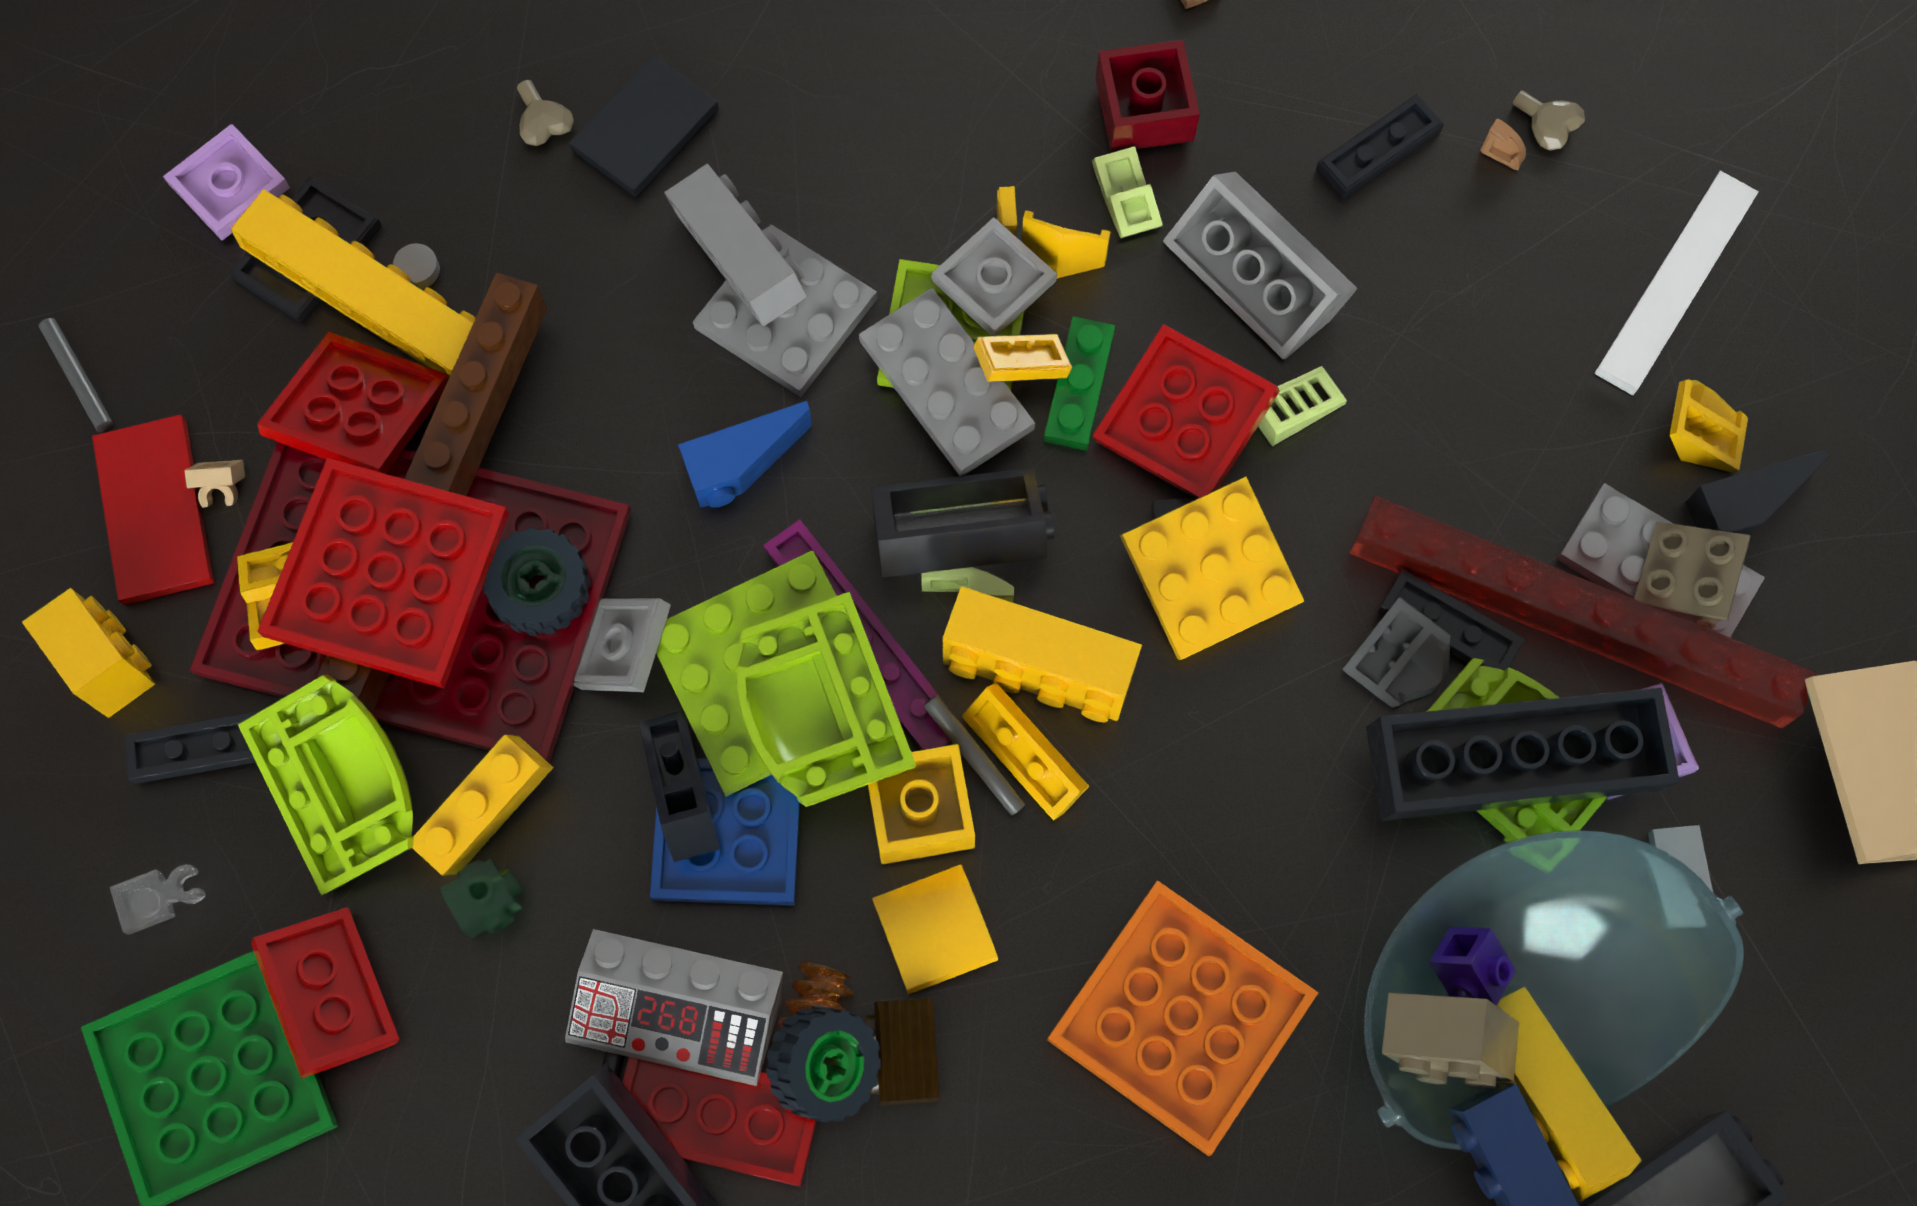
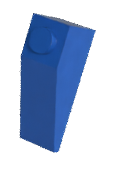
M807 401L678 444L700 508L708 505L710 507H721L732 502L735 496L743 494L812 427L810 408Z

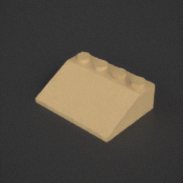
M1917 661L1818 675L1804 679L1858 864L1917 860Z

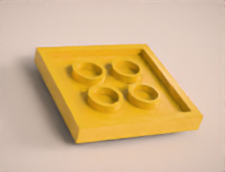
M1247 477L1120 535L1178 660L1191 656L1304 602Z

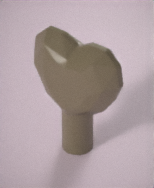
M525 80L518 84L517 90L526 105L519 125L520 136L526 144L539 146L545 143L551 135H563L571 131L574 124L571 111L557 102L542 100L531 80Z
M1524 90L1520 91L1513 101L1514 106L1532 117L1531 128L1534 137L1540 146L1548 150L1561 149L1568 140L1569 132L1579 129L1585 122L1584 110L1574 102L1554 100L1542 103Z

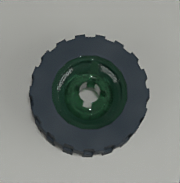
M527 528V531L520 533L516 531L510 534L511 537L506 540L502 539L498 543L485 578V585H483L484 594L499 619L505 625L509 624L512 630L519 633L521 631L527 632L530 636H538L541 633H546V635L553 634L556 630L562 627L565 629L571 625L570 622L575 617L578 618L583 612L582 608L588 602L590 596L588 587H591L587 566L575 545L572 546L569 539L564 535H557L553 530L546 528L544 530ZM540 575L546 579L536 584L535 589H532L529 585L530 580L534 576Z

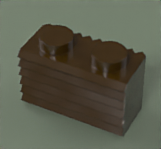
M933 998L874 1002L875 1014L866 1015V1025L871 1027L874 1032L872 1035L878 1041L880 1048L878 1056L881 1059V1069H878L877 1078L879 1079L876 1088L873 1087L870 1095L879 1094L881 1106L939 1102Z

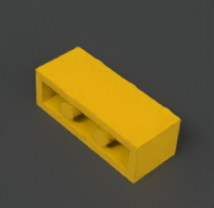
M505 734L413 836L412 848L442 876L459 874L554 767L520 736Z

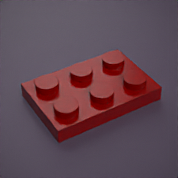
M349 907L253 938L251 943L301 1079L397 1044L399 1041L397 1031Z

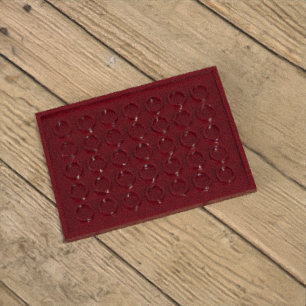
M279 442L276 443L191 665L190 671L195 675L282 698L317 678L326 655L285 643L261 650H256L250 641L247 603L240 593L237 556L285 545L294 541L326 462L325 459ZM404 449L387 472V475L405 479L416 452ZM478 468L467 497L507 508L509 516L499 542L502 539L506 540L511 537L510 534L519 531V533L527 531V528H536L537 530H544L546 528L553 530L557 535L562 534L567 537L571 545H575L579 550L588 569L587 573L591 580V587H588L590 595L588 602L584 604L581 615L578 618L575 617L570 622L571 625L565 629L562 627L549 635L541 633L538 636H530L527 632L521 631L519 633L512 630L509 624L505 625L499 619L489 604L482 586L445 688L390 673L372 714L379 723L488 751L505 734L520 736L550 764L575 687L574 679L599 602L604 597L629 521L631 508L628 504ZM534 561L524 565L517 572L514 580L515 591L518 596L524 601L531 603L544 602L551 598L557 591L560 583L559 573L556 568L550 563L543 561Z

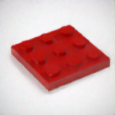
M1163 324L1092 437L1097 443L1192 497L1199 499L1219 489L1280 391L1277 385Z
M328 331L259 420L257 426L261 436L325 460L329 458L387 474L439 401L448 382V376L443 372Z

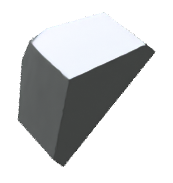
M1399 597L1342 670L1390 707L1394 708L1403 703L1432 694L1448 674L1451 635L1403 598Z

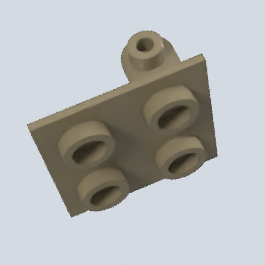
M1656 522L1633 605L1693 614L1698 617L1697 624L1706 628H1714L1717 622L1728 620L1751 536Z

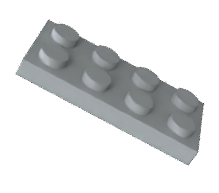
M933 288L859 333V342L959 476H964L1035 429V422L1004 381L987 382L973 348L975 343Z
M1604 483L1556 560L1633 605L1656 522L1673 523ZM1743 565L1728 620L1717 622L1714 628L1700 626L1697 624L1698 617L1693 614L1639 605L1633 606L1718 655L1724 650L1765 577Z

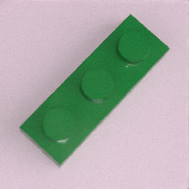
M1075 316L1072 317L1064 350L1072 369L1067 378H1058L1044 434V442L1087 451L1116 325Z

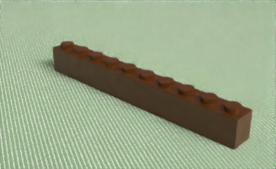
M497 272L495 273L405 477L406 480L467 496L547 311L538 285ZM326 655L317 678L326 674L336 679V683L352 692L373 713L390 673Z

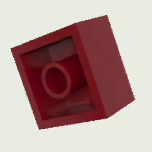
M1183 40L1099 51L1095 80L1111 153L1134 146L1136 149L1195 140L1200 112Z

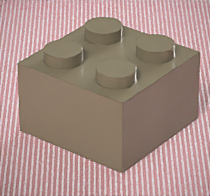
M1388 993L1382 1054L1399 1063V1070L1415 1073L1416 1080L1421 1082L1447 1084V1077L1465 1078V1084L1469 1086L1493 1089L1496 1088V1081L1514 1082L1519 1022L1488 999Z

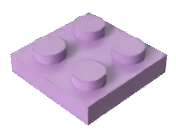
M233 124L229 125L163 176L171 188L221 241L232 233L231 227L263 189L279 197L290 188L285 178Z

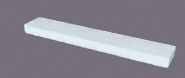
M1722 171L1718 173L1594 374L1632 396L1636 393L1759 191Z

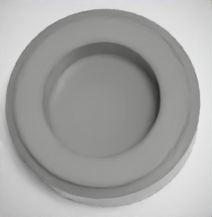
M415 243L404 246L396 253L393 260V265L404 271L411 279L410 283L419 289L432 285L440 273V265L434 252L423 244Z

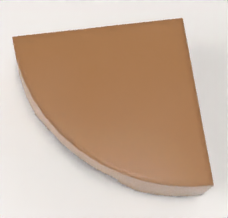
M1497 118L1489 130L1480 151L1518 171L1526 157L1525 145L1520 136L1509 125Z

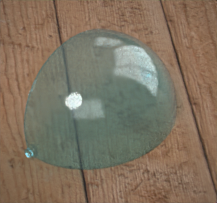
M1562 831L1529 836L1486 851L1460 865L1423 894L1405 914L1385 944L1371 977L1364 1011V1040L1372 1076L1384 1099V1106L1377 1109L1379 1117L1387 1128L1394 1124H1397L1399 1127L1402 1126L1414 1138L1426 1144L1440 1148L1462 1150L1451 1131L1450 1126L1455 1121L1449 1108L1487 1089L1466 1085L1465 1078L1447 1077V1084L1421 1082L1416 1080L1415 1073L1399 1070V1063L1382 1054L1388 993L1449 997L1429 963L1449 927L1491 928L1516 969L1510 984L1501 998L1523 987L1527 989L1607 1108L1641 1088L1679 1059L1708 1030L1722 1012L1734 992L1743 967V941L1735 926L1737 923L1735 918L1743 914L1741 908L1731 895L1724 900H1721L1719 897L1716 898L1699 876L1667 852L1633 838L1605 832Z

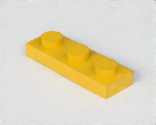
M997 682L986 687L961 716L1053 821L1062 816L1089 788V785Z

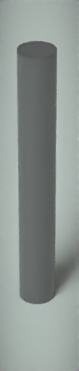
M44 319L39 323V328L96 431L104 432L109 430L113 426V421L56 319Z
M938 694L929 699L923 705L925 710L954 745H959L960 753L1009 814L1014 815L1022 809L1026 803Z

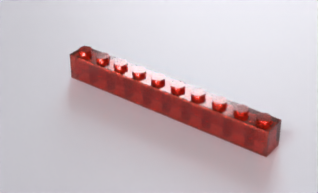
M1377 496L1373 498L1365 513L1350 550L1352 555L1399 574L1404 569L1441 591L1780 728H1784L1803 715L1809 698L1804 679L1816 676L1817 673Z

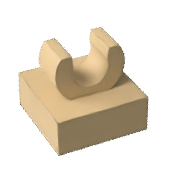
M243 460L202 462L184 470L187 488L201 487L198 493V500L202 507H209L213 504V489H219L224 493L226 506H232L237 502L238 490L234 484L245 478Z

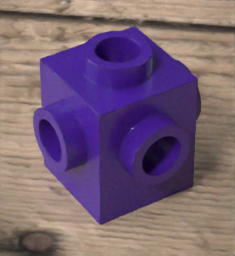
M1449 927L1429 961L1449 997L1488 999L1496 1006L1516 972L1491 928Z

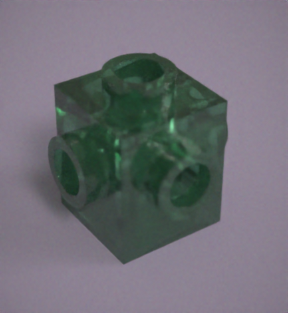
M491 859L485 863L482 860H477L466 865L457 872V879L439 889L461 931L471 938L485 930L488 933H493L506 927L514 920L513 914L522 909L515 896L522 892V888L509 867L501 870Z

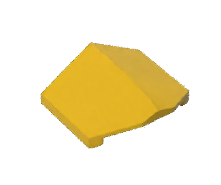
M1025 211L1021 242L1057 273V278L1105 266L1110 231L1102 229L1101 234L1098 235L1067 229L1033 218L1034 212Z
M1690 379L1679 382L1670 438L1680 460L1730 473L1739 471L1748 417L1741 411L1736 412L1714 390L1701 382Z

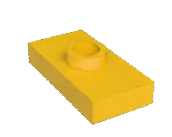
M1057 334L978 337L973 347L987 382L1067 378L1072 369Z

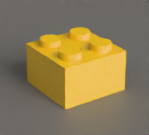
M69 588L22 621L73 694L108 718L155 685L154 681L145 671L152 666L147 657L135 644L130 645L122 635L126 632V629L110 610L105 611L92 595L84 599L72 588Z
M958 744L911 752L916 763L915 768L868 784L881 865L975 848V832Z

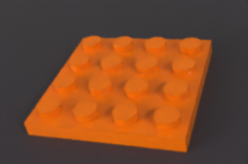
M1157 880L1056 1025L1047 1041L1204 1154L1211 1156L1319 992Z

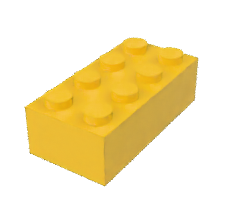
M961 586L943 635V664L949 666V671L957 676L974 679L977 675L993 680V684L997 682L1005 692L1016 694L1023 690L1038 695L1037 700L1045 705L1063 708L1064 704L1081 709V714L1088 719L1105 723L1108 722V719L1115 721L1119 719L1142 644Z

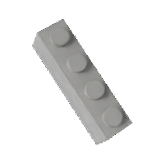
M707 163L664 192L680 221L763 327L807 297L799 280L805 277L801 268L790 254L785 258L781 256L779 251L782 250V246L768 227L761 231L757 226L761 221L749 202L745 200L740 204L736 198L739 196V193L726 174L718 177Z

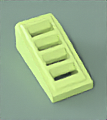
M1323 366L1278 386L1280 392L1258 427L1273 447L1345 405L1347 400ZM1319 382L1330 399L1323 402L1312 385ZM1304 390L1315 406L1309 408L1299 392ZM1291 398L1301 413L1295 415L1285 400ZM1277 405L1286 417V420L1281 422L1272 408Z

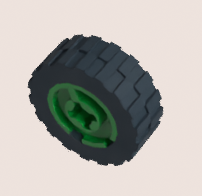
M812 1006V1009L803 1008L796 1011V1015L788 1017L782 1023V1028L776 1031L772 1038L773 1044L771 1049H768L767 1059H769V1066L766 1068L767 1078L771 1082L770 1089L772 1094L778 1097L780 1100L778 1103L784 1109L792 1110L791 1113L801 1117L828 1123L829 1120L839 1122L845 1120L844 1117L848 1115H855L859 1112V1108L868 1102L871 1098L870 1093L873 1087L876 1088L879 1079L877 1074L878 1069H881V1059L878 1056V1050H880L878 1041L872 1035L874 1032L869 1025H865L862 1022L863 1019L861 1017L851 1014L849 1011ZM825 1058H828V1066L823 1063Z

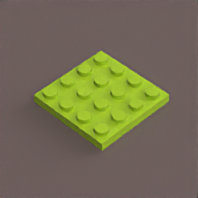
M813 550L666 619L656 654L726 797L772 775L752 743L740 708L736 683V665L739 663L744 643L739 642L741 631L836 597Z

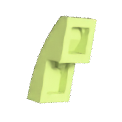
M1135 146L1095 157L1092 160L1102 195L1120 238L1163 226L1151 184L1146 185Z
M974 567L927 572L921 575L922 592H959L961 586L1012 603L1014 601V586Z

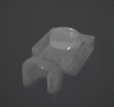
M181 865L171 872L167 880L164 879L162 872L155 869L111 886L110 891L122 932L130 935L176 917L172 906L173 903L181 901L186 904H194L205 898V892L200 888H194L188 892L183 890L184 881L189 877L199 874L198 869L192 865Z

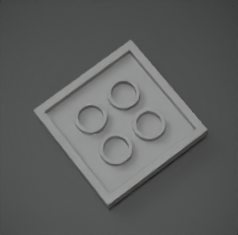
M770 225L768 228L782 246V250L779 251L781 256L785 258L790 254L801 268L805 277L799 280L807 297L763 327L726 280L694 319L693 324L697 331L801 398L876 302L877 291L775 226Z

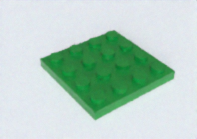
M254 951L81 1027L141 1206H165L338 1127L319 1073L302 1079L300 1077Z

